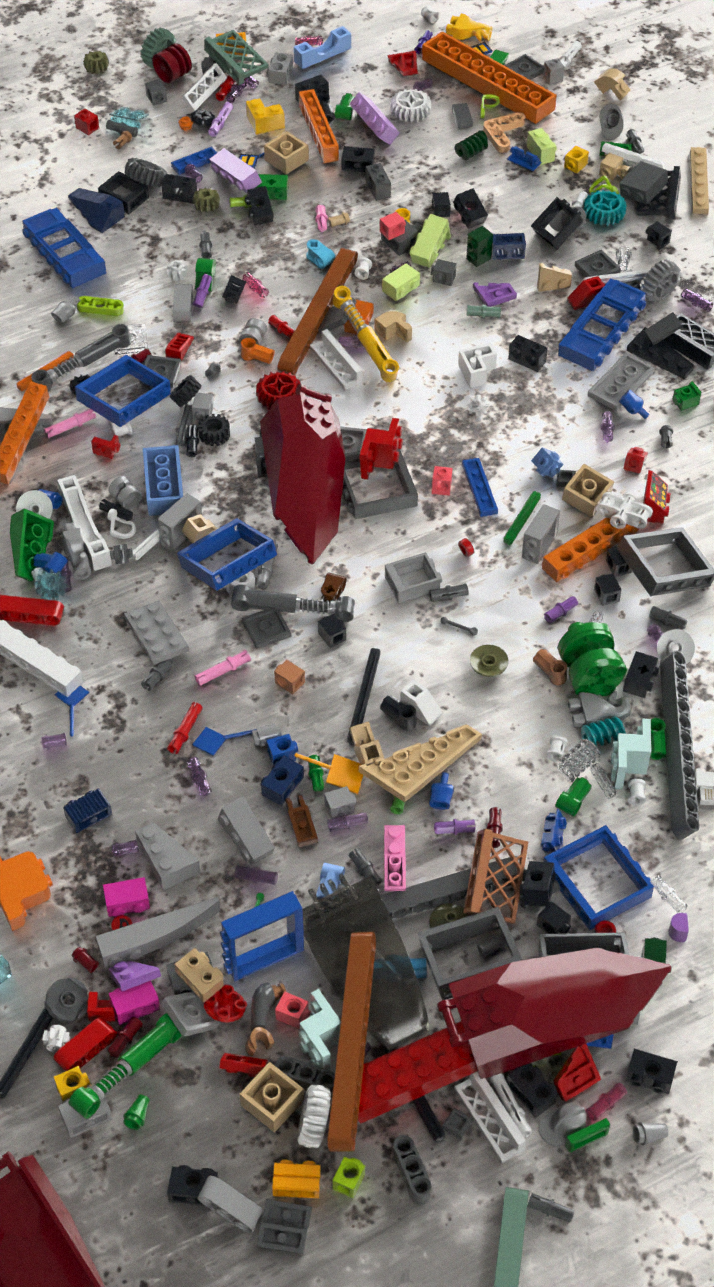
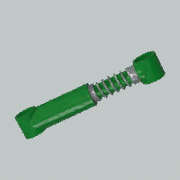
M168 1013L162 1015L155 1027L120 1056L116 1065L111 1070H108L107 1074H103L98 1081L94 1082V1085L92 1084L87 1088H78L70 1097L69 1106L85 1119H89L98 1110L101 1100L105 1097L104 1094H109V1090H113V1086H117L118 1082L122 1083V1079L133 1076L169 1043L177 1042L182 1034Z

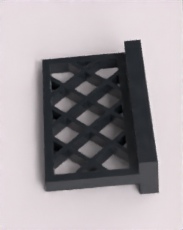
M674 166V170L667 171L670 177L665 186L668 188L661 189L648 204L638 202L637 215H669V220L676 219L681 183L680 166ZM663 195H664L665 197H667V198H665V199H663V200L659 199V198L662 197ZM653 201L658 202V203L655 204V205L650 204V203H652ZM645 206L648 207L647 210H641ZM663 206V207H665L666 209H657V208Z
M678 314L676 317L684 322L681 323L682 328L687 329V331L679 329L663 339V341L707 370L710 369L714 362V347H707L706 345H714V333L685 315Z

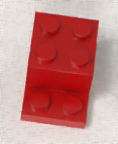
M392 418L389 431L367 428L360 451L361 479L368 480L370 473L374 471V467L393 469L395 462H398V449H402L403 439L400 438L402 426H400L399 418Z

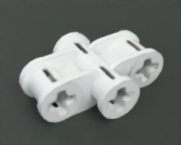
M605 492L602 496V502L596 507L597 512L602 516L611 518L610 523L618 529L625 528L626 524L640 529L645 528L647 519L653 513L651 507L639 503L637 495L632 492H625L622 497Z

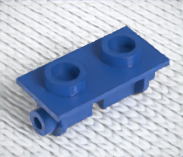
M512 146L510 149L512 154L507 160L531 171H534L542 163L537 155L529 152L524 154L525 150Z
M557 809L556 814L549 813L546 816L544 831L550 833H543L541 847L543 851H550V849L557 851L563 845V831L566 829L567 822L559 809Z

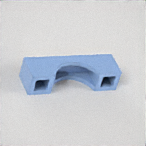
M342 26L332 30L327 40L318 47H312L307 42L294 46V62L301 69H304L351 49V33Z

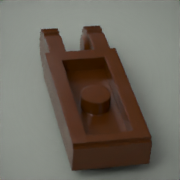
M298 795L297 802L300 807L293 808L292 800L286 798L288 816L298 848L318 843L315 827L303 795Z

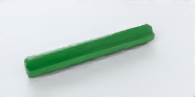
M533 491L505 534L503 540L505 544H513L541 498L539 492Z

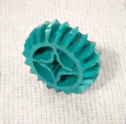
M597 190L596 193L591 192V195H587L584 202L586 218H589V222L594 221V224L598 223L600 226L602 224L606 226L608 224L614 226V223L619 224L627 211L625 198L621 197V194H616V191Z

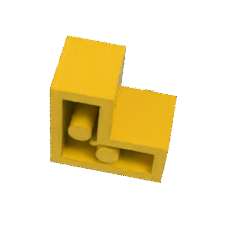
M261 98L246 101V115L256 135L285 128V113L280 104L265 107Z

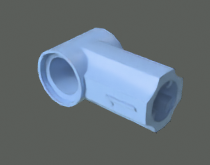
M324 862L320 874V884L315 896L318 902L327 906L333 904L338 886L342 884L345 867Z

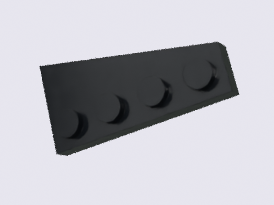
M646 327L627 345L626 351L684 380L694 369V364L663 340L653 345L644 332L647 329Z

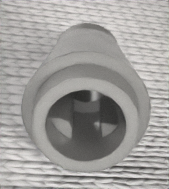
M639 1122L638 1125L633 1126V1137L637 1144L646 1145L666 1138L669 1134L666 1124Z

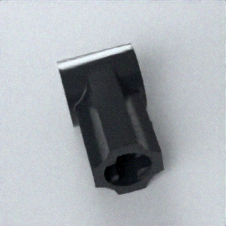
M320 93L317 95V98L330 124L335 120L330 104V96L326 93Z
M387 695L383 699L380 710L398 721L403 730L409 731L416 727L417 717L414 706L405 705L392 695Z

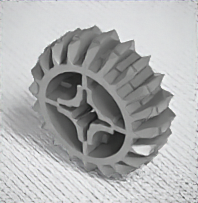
M667 259L661 260L654 267H651V270L643 277L644 281L641 282L642 286L640 289L646 292L645 298L653 303L663 300L668 295H671V292L678 286V282L681 279V269L676 263Z

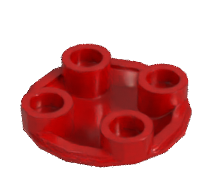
M223 985L219 991L203 1003L206 1013L214 1020L220 1022L239 1020L247 1008V1002L238 992L234 991L231 985Z

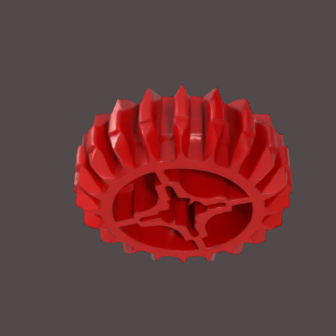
M276 371V373L270 372L269 375L264 374V377L260 378L256 385L257 400L262 404V407H267V410H269L278 398L296 395V388L301 382L296 378V375L292 376L291 372L285 374L284 371L282 373Z

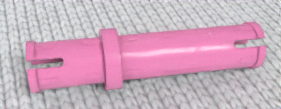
M91 409L80 414L75 413L73 417L44 428V432L47 434L46 437L50 439L71 428L82 426L83 423L95 419L96 415Z
M244 650L233 657L229 656L225 661L195 675V680L201 687L203 684L229 671H235L237 667L250 662V655Z

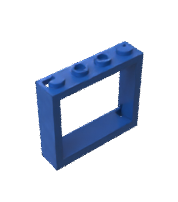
M124 355L75 386L77 401L119 427H122L171 394L170 380L128 355ZM128 373L153 388L120 410L95 396V394Z
M236 518L177 552V555L184 570L218 591L277 556V551L273 539ZM240 538L256 547L215 572H211L199 564L200 561Z
M607 825L544 857V862H554L555 880L560 886V892L589 931L594 929L600 921H609L652 897L654 886L650 882V877H646L642 872L640 864L632 859L628 849L621 845L617 835L613 834ZM603 843L639 891L595 913L560 865Z
M293 891L221 922L222 931L219 933L223 941L221 942V947L224 951L222 957L225 962L223 967L228 975L231 974L234 981L304 951L303 908ZM286 918L287 935L236 957L235 939Z

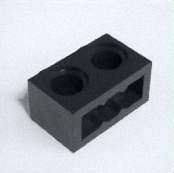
M517 335L509 344L508 359L539 372L546 363L548 347Z
M529 1063L520 1066L508 1075L507 1084L510 1090L535 1118L556 1103L558 1095L556 1087L544 1079L541 1070L536 1065L533 1066ZM526 1077L529 1078L531 1081L524 1082L522 1078ZM543 1094L546 1098L540 1099L536 1095Z

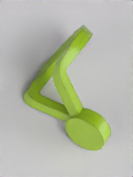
M486 94L482 96L480 118H484V108H493L499 105L500 98L497 95ZM484 99H495L496 103L486 105L484 104Z
M606 176L597 179L589 188L590 193H596L597 190L599 191L604 187L610 190V192L616 191V194H619L618 189L611 185ZM603 180L606 181L607 185H606V184H602V185H600L597 189L594 190V188L596 187V185H598V184H599L600 182H602Z

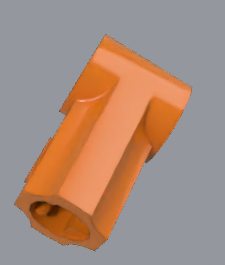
M244 338L241 341L242 359L247 361L256 359L271 364L275 350L256 344V341L252 338Z

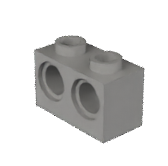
M275 52L274 57L270 60V67L266 71V75L269 76V83L287 84L293 69V54Z

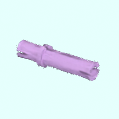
M226 102L218 116L213 119L212 126L208 130L209 135L216 137L219 130L224 127V122L233 109V105L230 102Z

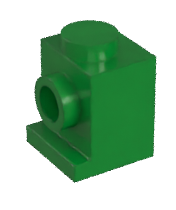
M691 381L689 385L675 389L672 400L683 411L699 405L702 392Z

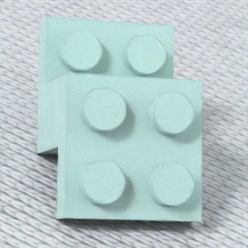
M642 719L641 726L637 727V734L618 733L617 741H613L611 781H614V789L623 790L626 773L647 774L651 755V719Z
M317 989L311 993V1017L300 1022V1032L298 1034L301 1042H299V1046L304 1054L308 1053L312 1065L331 1071V1053L329 1050L339 1044L341 1021L321 991Z

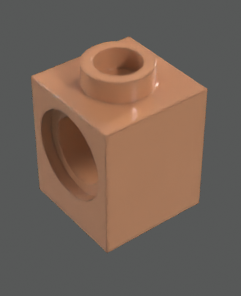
M289 660L279 664L274 671L275 683L291 694H294L305 683V671Z

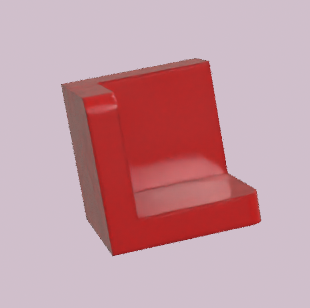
M89 992L87 1008L89 1022H93L99 1017H102L105 1021H115V1011L111 1007L110 1000H99L98 992Z

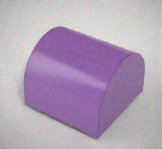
M677 913L671 919L668 932L674 941L685 942L687 940L689 932L687 913Z

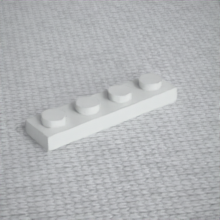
M605 143L602 148V152H605L606 156L612 153L622 157L625 162L629 160L635 162V165L642 161L663 168L665 163Z

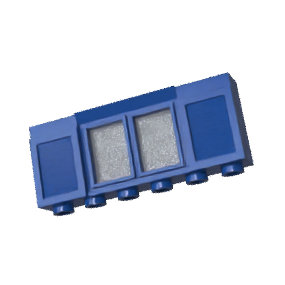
M57 207L22 220L24 237L30 240L32 246L38 249L40 255L46 258L48 264L54 267L55 272L58 275L60 274L66 284L68 283L72 289L107 274L104 259Z
M610 278L559 343L558 356L594 372L597 367L602 365L605 356L611 353L612 347L619 343L621 335L628 331L631 322L637 319L638 313L644 310L647 303L645 301L646 292Z

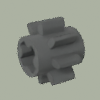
M127 544L114 545V550L110 551L111 560H115V564L129 563V558L133 557L132 548L128 549Z

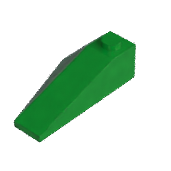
M25 508L11 515L10 539L15 576L31 582L34 579L31 572L36 569L34 557L36 554L46 553V547L53 537L54 521Z

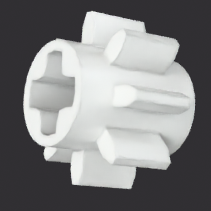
M176 260L167 265V275L172 277L174 281H181L184 277H187V265H183L181 261Z
M476 395V399L474 397L469 398L470 403L467 407L471 410L470 414L476 412V417L481 416V413L487 414L486 409L490 406L486 402L487 397L481 399V395Z
M52 1025L50 1031L44 1030L43 1045H47L46 1049L48 1051L56 1053L70 1041V1033L66 1032L67 1029L61 1025Z

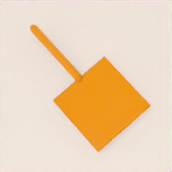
M294 754L299 759L329 769L326 783L340 788L347 786L349 791L358 794L363 774L358 772L359 766L362 765L361 763L334 754L330 766L306 756Z

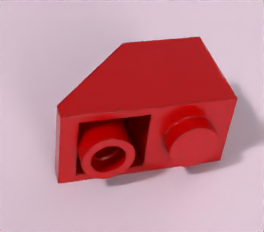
M599 276L583 280L567 297V301L574 310L587 307L605 284Z

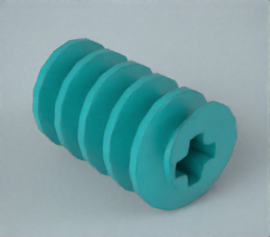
M613 716L611 720L606 718L604 721H597L596 724L583 725L581 728L582 740L587 749H589V744L596 748L598 741L600 746H603L604 739L608 744H611V737H613L614 741H617L618 733L626 734L623 722L616 716Z

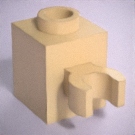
M609 153L600 163L599 175L606 176L613 181L617 175L624 178L628 174L625 172H628L630 167L623 165L622 157Z

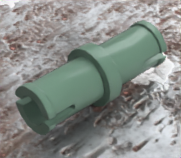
M467 305L466 316L500 318L501 307Z

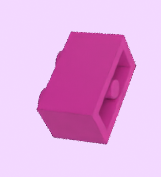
M145 877L103 885L108 917H117L132 912L141 913L150 909Z
M151 981L125 991L117 988L109 993L110 1004L114 1008L115 1017L119 1025L129 1022L131 1017L140 1018L160 1010L159 998Z

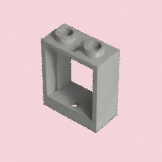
M187 493L157 519L160 543L163 547L169 548L174 552L188 540L182 533V529L188 518L199 514L202 515L201 501Z
M545 504L542 505L524 533L522 558L539 564L557 536L560 510Z
M426 552L385 565V579L398 604L428 595L429 590L440 589L442 576L440 572L436 571L433 559H430ZM424 569L429 579L428 581L404 587L399 576Z

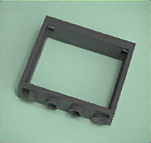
M398 449L399 460L395 462L394 467L405 494L357 504L345 472L347 469L360 467V451L345 454L343 495L345 500L348 499L349 512L353 513L355 519L418 506V493L400 449Z
M683 527L625 535L617 548L650 597L710 587L714 580V568ZM675 543L695 570L693 572L657 577L638 549Z
M499 907L418 932L422 951L442 1000L452 998L448 986L450 983L511 962L522 961ZM501 930L512 955L511 958L443 980L432 950L490 931Z
M625 932L539 934V957L592 948H601L607 951L630 955Z

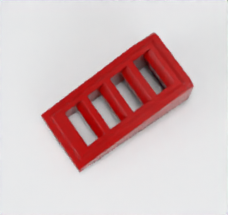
M177 333L165 349L166 357L181 359L182 361L194 336Z

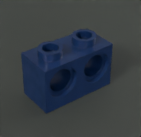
M524 233L493 234L492 260L525 259L526 240Z

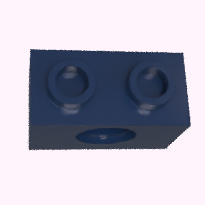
M283 756L279 762L276 761L269 775L263 777L260 783L262 796L282 806L285 803V799L289 798L303 780L304 766Z

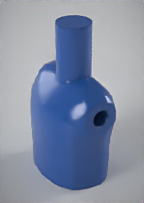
M630 389L619 400V403L631 414L639 413L644 419L650 415L643 408V399Z
M446 772L441 773L440 783H433L431 785L429 805L434 809L446 810L450 808L454 786L448 784L449 774Z

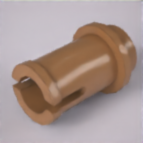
M123 131L113 141L114 146L118 144L115 148L121 149L127 142L129 143L132 139L131 133Z

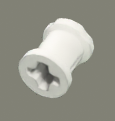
M425 5L421 10V16L428 18L429 22L436 23L438 21L440 13L437 10L434 11L430 5Z
M360 258L358 260V267L354 273L358 279L364 280L368 278L369 270L372 267L371 260L368 258Z
M552 736L547 758L551 761L562 762L564 760V748L567 747L568 741L562 736Z
M642 779L630 780L628 782V788L630 789L628 802L635 806L643 805L646 802L644 795L646 782Z

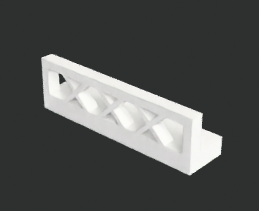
M217 63L213 64L182 96L187 104L182 110L185 115L194 112L227 78ZM214 69L218 73V76L214 77ZM205 78L210 79V82L207 85L205 82ZM197 86L202 87L199 93L197 92ZM189 95L194 96L192 101L188 98Z
M328 329L322 331V340L310 345L313 353L344 390L363 383V370ZM324 346L326 351H321L317 348ZM326 357H332L335 360L334 362L326 360ZM335 367L343 368L344 370L343 372L335 371ZM344 377L351 378L352 381L346 383L343 379Z
M478 1071L471 1074L470 1079L454 1086L455 1092L501 1163L525 1150L526 1139L485 1078L480 1079ZM472 1085L476 1091L475 1098L465 1096L462 1090ZM476 1104L486 1106L488 1109L487 1116L476 1113ZM488 1122L499 1126V1135L489 1133L487 1130ZM500 1141L510 1143L513 1150L503 1154L499 1148Z

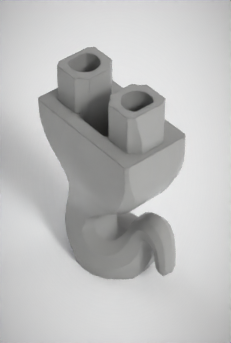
M74 522L64 524V531H62L63 550L73 566V577L75 580L86 579L90 576L91 570L89 559L84 552L81 529L76 528Z
M614 691L605 701L595 694L579 693L578 698H572L568 701L569 712H580V714L572 715L573 727L589 726L590 723L596 724L597 721H604L606 718L611 720L613 716L618 717L620 720L630 716L631 711L628 697L625 696L615 700L617 691Z

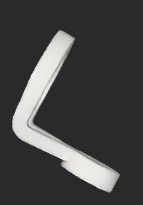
M109 510L107 517L108 520H111V536L120 539L132 537L136 532L135 524L118 518L117 510ZM115 520L130 525L132 530L126 534L114 531Z

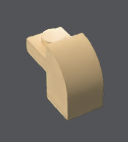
M613 68L603 72L594 81L602 93L611 89L619 100L623 99L631 90L623 81L625 74Z
M390 311L375 318V332L385 340L395 334L406 342L412 340V326L406 323L405 314Z
M199 514L186 520L182 533L191 543H194L217 530V528L209 519L206 520Z
M369 721L349 728L355 746L353 747L355 754L362 765L373 763L378 758L384 759L379 740L374 739Z

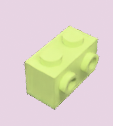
M542 128L529 131L527 148L532 154L540 158L539 161L542 162L540 165L553 162L557 150L556 144L552 142L549 135Z
M404 264L382 279V292L395 301L420 286V273L408 264Z

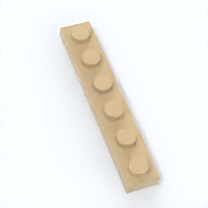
M691 147L692 213L708 214L707 149Z

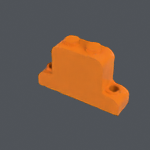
M30 851L23 852L4 861L0 857V906L12 931L24 926L27 909L49 900L51 896L49 887L53 886L49 874L45 875L43 872L45 866L42 859H37L36 855Z

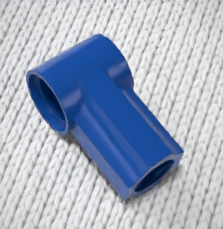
M54 552L52 555L45 553L36 554L34 557V566L36 568H42L55 577L60 574L68 562L58 552Z

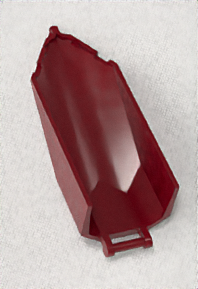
M299 384L296 388V395L278 398L261 419L260 426L273 516L276 520L281 519L286 526L284 529L286 534L300 553L306 555L307 562L313 565L338 533L346 457L339 419L331 405L332 395L328 393L322 394Z
M592 948L511 962L450 983L448 986L452 999L438 1002L437 1007L444 1017L451 1037L449 1039L451 1047L469 1043L480 1079H486L629 1029L634 1023V1018L640 1010L643 1011L661 987L664 978L668 973H671L672 968L670 964L607 951L601 948ZM456 1007L466 1032L463 1035H459L451 1013V1009Z
M8 1151L3 1154L2 1159H0V1171L8 1167L10 1172L0 1179V1287H105L69 1211L34 1155L19 1159L18 1166L11 1152Z

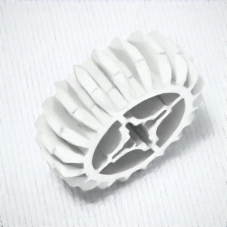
M411 88L410 90L404 89V91L400 90L399 93H395L390 103L392 115H395V118H399L400 121H410L411 123L412 121H423L424 118H427L432 107L430 96H427V93H423L422 90H412Z
M311 1085L307 1089L298 1127L297 1139L299 1145H304V1147L318 1148L321 1145L328 1121L331 1101L329 1088L321 1085Z

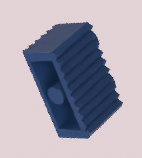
M99 788L88 791L78 800L69 801L63 807L65 817L76 833L113 815L111 805Z

